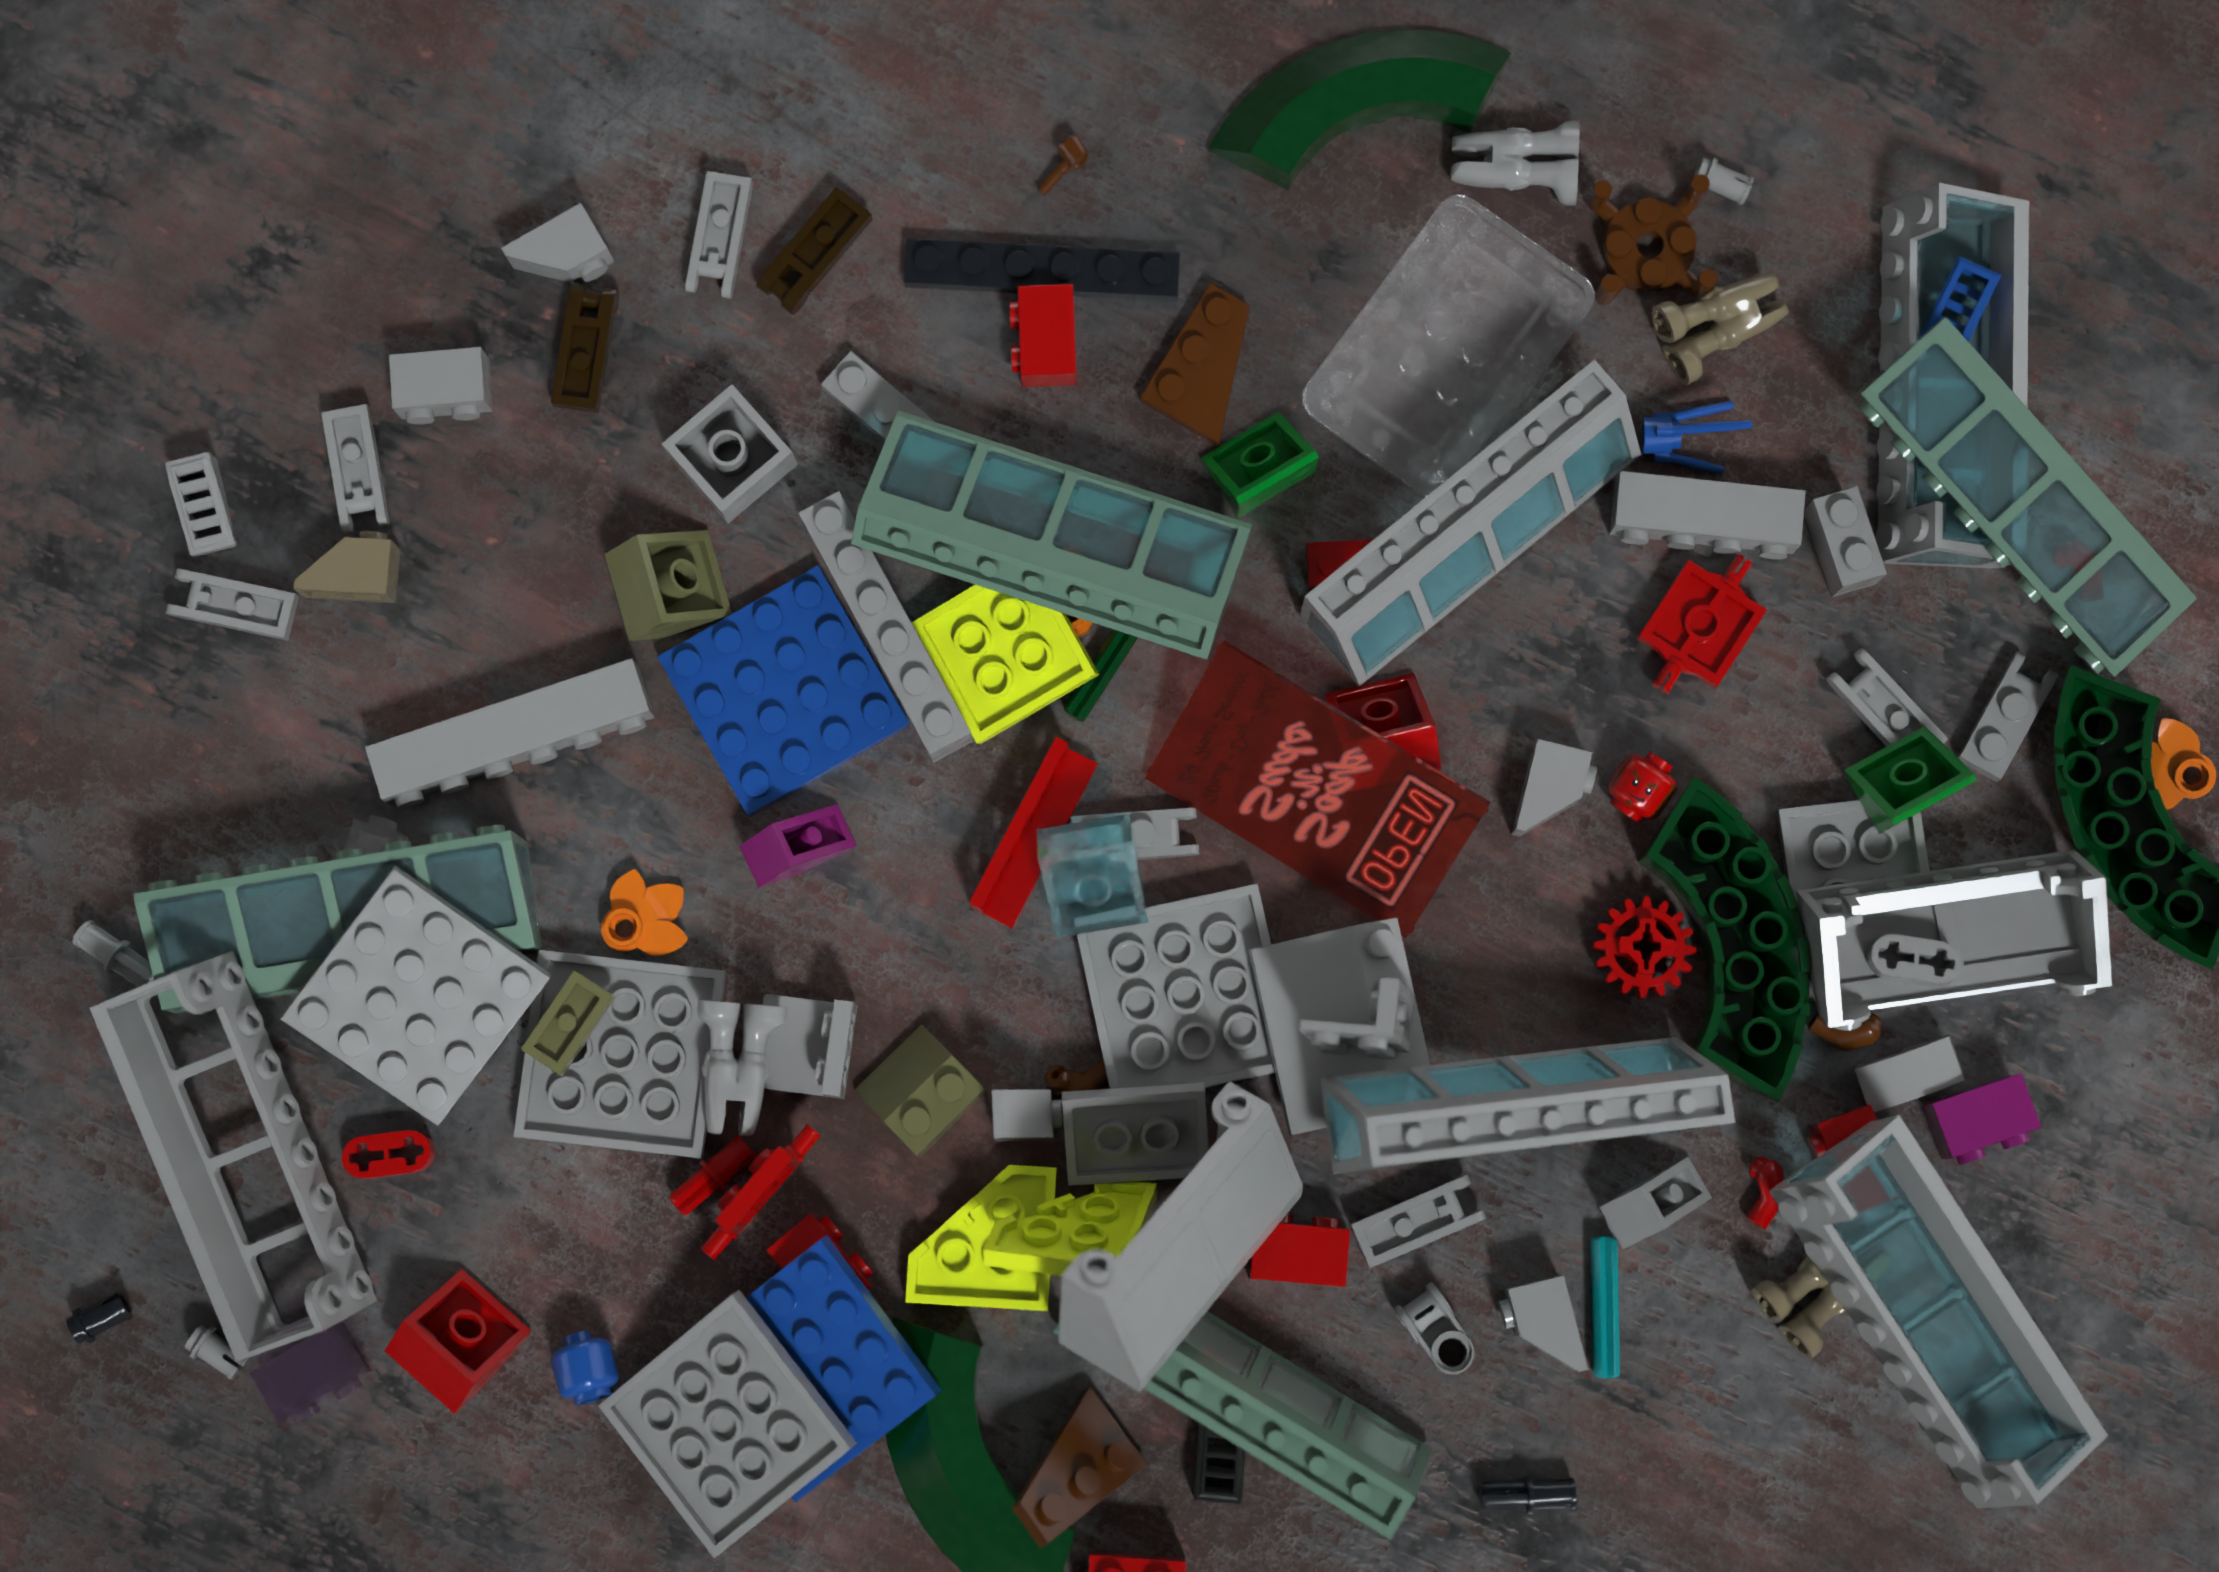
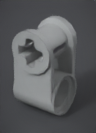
M1433 1282L1425 1285L1426 1291L1405 1306L1396 1305L1392 1310L1412 1340L1420 1346L1431 1364L1439 1372L1458 1374L1465 1371L1471 1365L1474 1358V1347L1456 1320L1454 1312ZM1433 1306V1309L1418 1320L1415 1319L1417 1314L1427 1307ZM1446 1339L1458 1341L1464 1349V1358L1455 1367L1445 1365L1438 1356L1440 1344Z

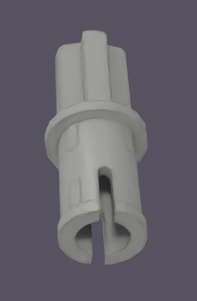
M92 920L83 923L75 933L72 943L103 963V969L107 973L116 972L136 987L154 981L149 960L134 951L131 942L128 940L119 941L97 926Z

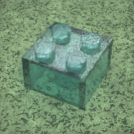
M1130 814L1037 830L1038 860L1055 938L1148 922L1146 892Z

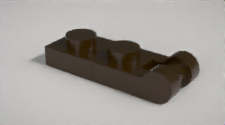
M836 186L761 275L756 287L766 295L774 294L782 301L781 306L792 315L796 314L803 307L811 292L873 220L872 214ZM790 269L801 276L794 286H791L783 279Z
M572 282L569 290L551 397L553 407L599 413L614 318L619 304V289L603 287L602 291L588 289L587 284ZM586 307L599 309L597 318L583 317V311Z

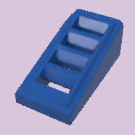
M1957 256L1919 337L1944 317L1941 313L1944 307L1968 317L1965 326L1953 320H1948L1969 342L2002 275L1961 256ZM1961 273L1985 283L1981 292L1958 282ZM1955 290L1977 300L1973 309L1950 299L1952 291ZM1933 344L1931 346L1932 348L1947 354L1938 344Z

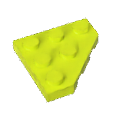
M1008 1165L987 1186L972 1197L908 1255L905 1303L1048 1311L1051 1274L1025 1270L1011 1271L1001 1267L985 1266L983 1249L995 1221L1011 1215L1019 1221L1037 1214L1038 1205L1055 1199L1057 1168Z
M1131 1181L1094 1184L1093 1193L1077 1199L1069 1193L1037 1206V1214L1019 1221L1013 1215L995 1221L983 1249L984 1265L1001 1267L1011 1271L1025 1270L1048 1273L1061 1277L1071 1263L1086 1251L1103 1250L1118 1257L1149 1221L1157 1200V1183Z

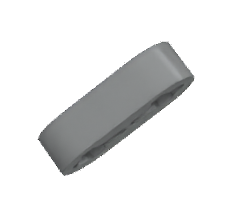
M1886 934L1880 937L1870 947L1867 955L1868 964L1872 972L1878 977L1932 987H1942L1949 984L1960 974L1962 968V957L1953 945L1943 941L1899 934ZM1889 945L1895 946V954L1911 957L1910 962L1899 961L1890 969L1887 967L1886 959L1879 957V952H1884ZM1939 952L1942 953V960L1950 963V969H1945L1940 976L1934 975L1935 970L1933 966L1919 964V959H1932Z

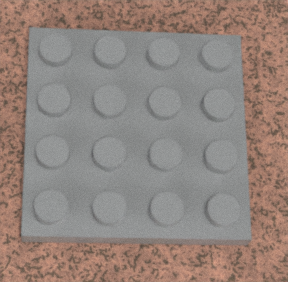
M394 865L282 1014L281 1020L438 1126L549 981L551 973Z
M1258 884L1074 923L1110 1089L1204 1083L1205 1088L1227 1084L1229 1081L1237 1082L1275 1073L1249 950L1271 945Z
M539 950L537 964L551 973V976L531 1003L527 1039L574 970L616 998L563 1076L558 1075L525 1053L513 1137L703 1159L707 1124L705 1116V1077L701 1067L708 1050H710V1036L708 1025L698 1017L697 1007L698 1000L723 1002L727 972L707 968Z
M740 1290L729 1296L598 1405L713 1558L720 1555L858 1444Z

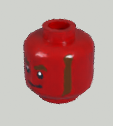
M1649 751L1645 758L1633 753L1627 755L1608 782V791L1613 796L1609 803L1639 823L1644 818L1657 819L1678 789V783L1669 774L1673 765L1652 751Z

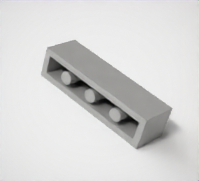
M1620 471L1614 481L1609 535L1621 536V542L1627 544L1643 545L1648 544L1649 539L1667 541V546L1674 549H1693L1695 544L1713 546V551L1720 554H1739L1741 549L1759 551V556L1763 558L1785 559L1787 554H1793L1801 546L1806 490Z

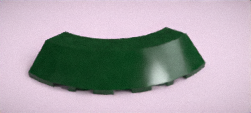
M1396 29L1369 32L1340 39L1305 53L1264 79L1237 105L1223 122L1210 143L1208 151L1289 190L1297 175L1319 151L1325 148V144L1348 130L1351 132L1366 125L1383 122L1385 118L1414 116V119L1439 122L1471 133L1511 52L1484 41L1458 34L1431 30Z
M2069 665L2059 696L2055 720L2054 765L2056 785L2063 815L2074 844L2080 855L2106 877L2107 897L2132 923L2153 940L2175 954L2212 971L2219 955V867L2212 864L2195 848L2192 849L2173 826L2174 822L2164 806L2158 788L2156 789L2151 768L2152 733L2161 698Z
M1694 776L1660 825L1638 863L1654 873L1680 900L1693 922L1703 949L1707 975L1706 1005L1701 1026L1691 1048L1727 1073L1730 1081L1779 1102L1794 1073L1801 1053L1807 1016L1810 1013V1003L1808 1002L1811 966L1807 937L1804 936L1794 892L1786 875L1783 876L1778 864L1769 852V847L1764 839L1760 838L1742 818L1743 814L1718 792Z
M893 1317L892 1324L942 1390L886 1433V1441L895 1473L906 1499L921 1525L940 1550L962 1572H1063L1076 1526H1069L1051 1542L1040 1548L1013 1511L1012 1507L1020 1493L1003 1474L984 1437L977 1403V1377L983 1345Z

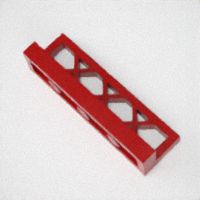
M1055 737L969 901L971 909L1013 930L1071 816L1098 767V763L1069 749V744L1066 741Z

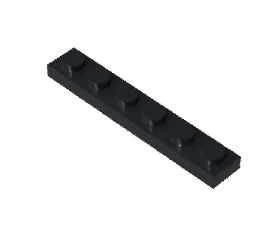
M907 238L904 283L907 288L1018 293V286L1073 284L1074 296L1178 302L1180 252Z

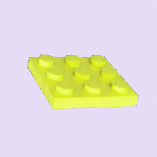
M973 585L911 622L977 744L986 742L1099 675L1066 614L978 585Z

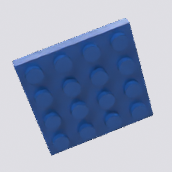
M818 565L657 656L749 818L910 726L909 721Z
M828 1236L820 1239L746 1297L754 1310L858 1443L794 1494L792 1499L795 1503L942 1391Z

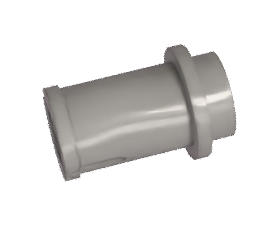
M1715 157L1711 160L1702 158L1693 178L1696 175H1705L1710 181L1708 190L1743 205L1751 190L1754 178L1717 164L1718 159Z
M203 1324L199 1325L184 1348L191 1352V1359L194 1360L199 1357L232 1381L240 1371L224 1359L229 1357L236 1362L228 1341L215 1333L217 1328L213 1325L209 1328ZM248 1358L240 1360L236 1363L243 1367L247 1362Z

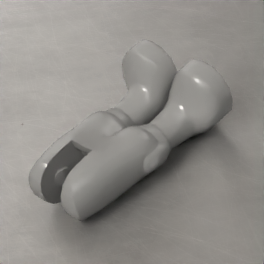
M1565 121L1554 130L1532 133L1525 128L1511 127L1500 131L1475 132L1454 136L1451 142V150L1454 154L1465 157H1484V162L1467 161L1453 164L1450 169L1451 181L1474 187L1505 188L1510 191L1524 189L1530 185H1540L1553 189L1560 204L1576 206L1580 121ZM1532 155H1550L1561 160L1531 162L1524 158Z
M698 1000V1017L708 1025L710 1036V1050H708L701 1067L705 1077L707 1131L712 1134H721L726 1116V1100L741 1101L738 1114L739 1135L753 1136L761 1112L765 1081L770 1075L768 1059L765 1055L767 1039L771 1030L785 1023L787 1007L743 1003L742 1052L739 1058L735 1059L733 1040L740 1012V1003Z

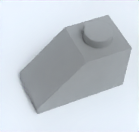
M581 203L501 248L513 269L569 283H578L581 280L588 282L597 279L607 271L609 264L615 262Z
M1541 739L1536 740L1532 746L1511 835L1521 837L1575 805L1582 798L1583 792L1591 793L1597 773V767L1590 765L1593 752Z
M992 1090L994 1139L997 1142L1054 1139V1129L1063 1128L1061 1100H1052L1051 1090Z
M1688 1156L1622 1192L1599 1208L1607 1220L1609 1229L1616 1236L1622 1249L1664 1230L1712 1197Z
M1557 1275L1503 1289L1506 1299L1499 1301V1308L1506 1329L1513 1327L1515 1336L1571 1370L1577 1372L1588 1370L1564 1275Z

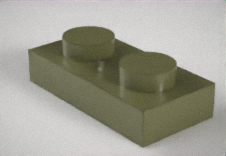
M574 970L521 1050L558 1075L563 1076L616 997Z

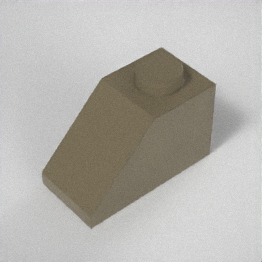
M361 531L359 532V538L344 537L294 580L293 589L304 598L396 603L400 548L392 540L387 539V534L381 532Z

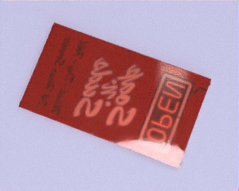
M1225 640L1217 646L1213 659L1153 765L1148 768L1145 777L1151 783L1192 808H1196L1197 811L1375 920L1380 921L1397 917L1401 935L1405 938L1414 931L1415 923L1478 822L1488 812V806L1491 803Z

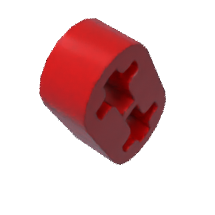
M414 1130L364 1135L353 1138L345 1145L341 1160L344 1169L356 1178L374 1179L413 1174L424 1171L432 1164L435 1158V1146L428 1135ZM412 1138L415 1145L423 1146L424 1149L423 1154L416 1156L414 1165H411L409 1158H394L393 1150L407 1148L409 1145L408 1139ZM365 1144L368 1151H383L384 1159L369 1162L368 1170L364 1171L362 1164L354 1162V1155L360 1154L362 1152V1145Z

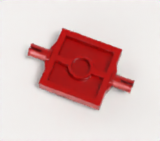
M1735 554L1734 559L1723 576L1707 572L1692 561H1687L1637 637V640L1659 653L1666 662L1656 679L1651 683L1654 688L1658 689L1667 675H1669L1668 680L1660 690V692L1668 695L1681 673L1693 675L1713 689L1718 687L1767 611V609L1748 598L1741 587L1738 586L1753 565L1749 559L1745 560L1736 573L1735 571L1744 556Z
M805 1124L806 1126L789 1145L786 1144L784 1147L778 1146L775 1151L766 1148L749 1167L748 1170L754 1175L744 1187L734 1185L720 1200L717 1207L722 1212L715 1219L719 1227L700 1247L713 1260L717 1259L733 1239H737V1233H741L803 1162V1157L810 1148L822 1137L809 1124Z

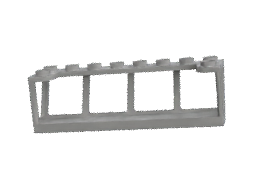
M231 951L178 970L90 1007L92 1016L236 1362L324 1331L375 1303L377 1298L372 1288L371 1279L365 1272L354 1245L352 1233L346 1226L336 1201L335 1192L327 1180L318 1158L316 1146L308 1134L300 1114L299 1105L289 1088L281 1068L280 1059L273 1049L263 1025L262 1015L256 1008L246 984L244 972L238 964L234 952ZM173 988L181 1005L192 1014H202L216 1008L231 1048L184 1067L176 1066L150 1004L151 997ZM237 1059L268 1135L222 1154L215 1155L212 1153L184 1086V1081L191 1076ZM273 1146L304 1222L257 1242H250L224 1183L220 1169L224 1165ZM309 1234L325 1275L311 1281L306 1287L304 1302L309 1316L290 1324H284L256 1257L262 1252Z

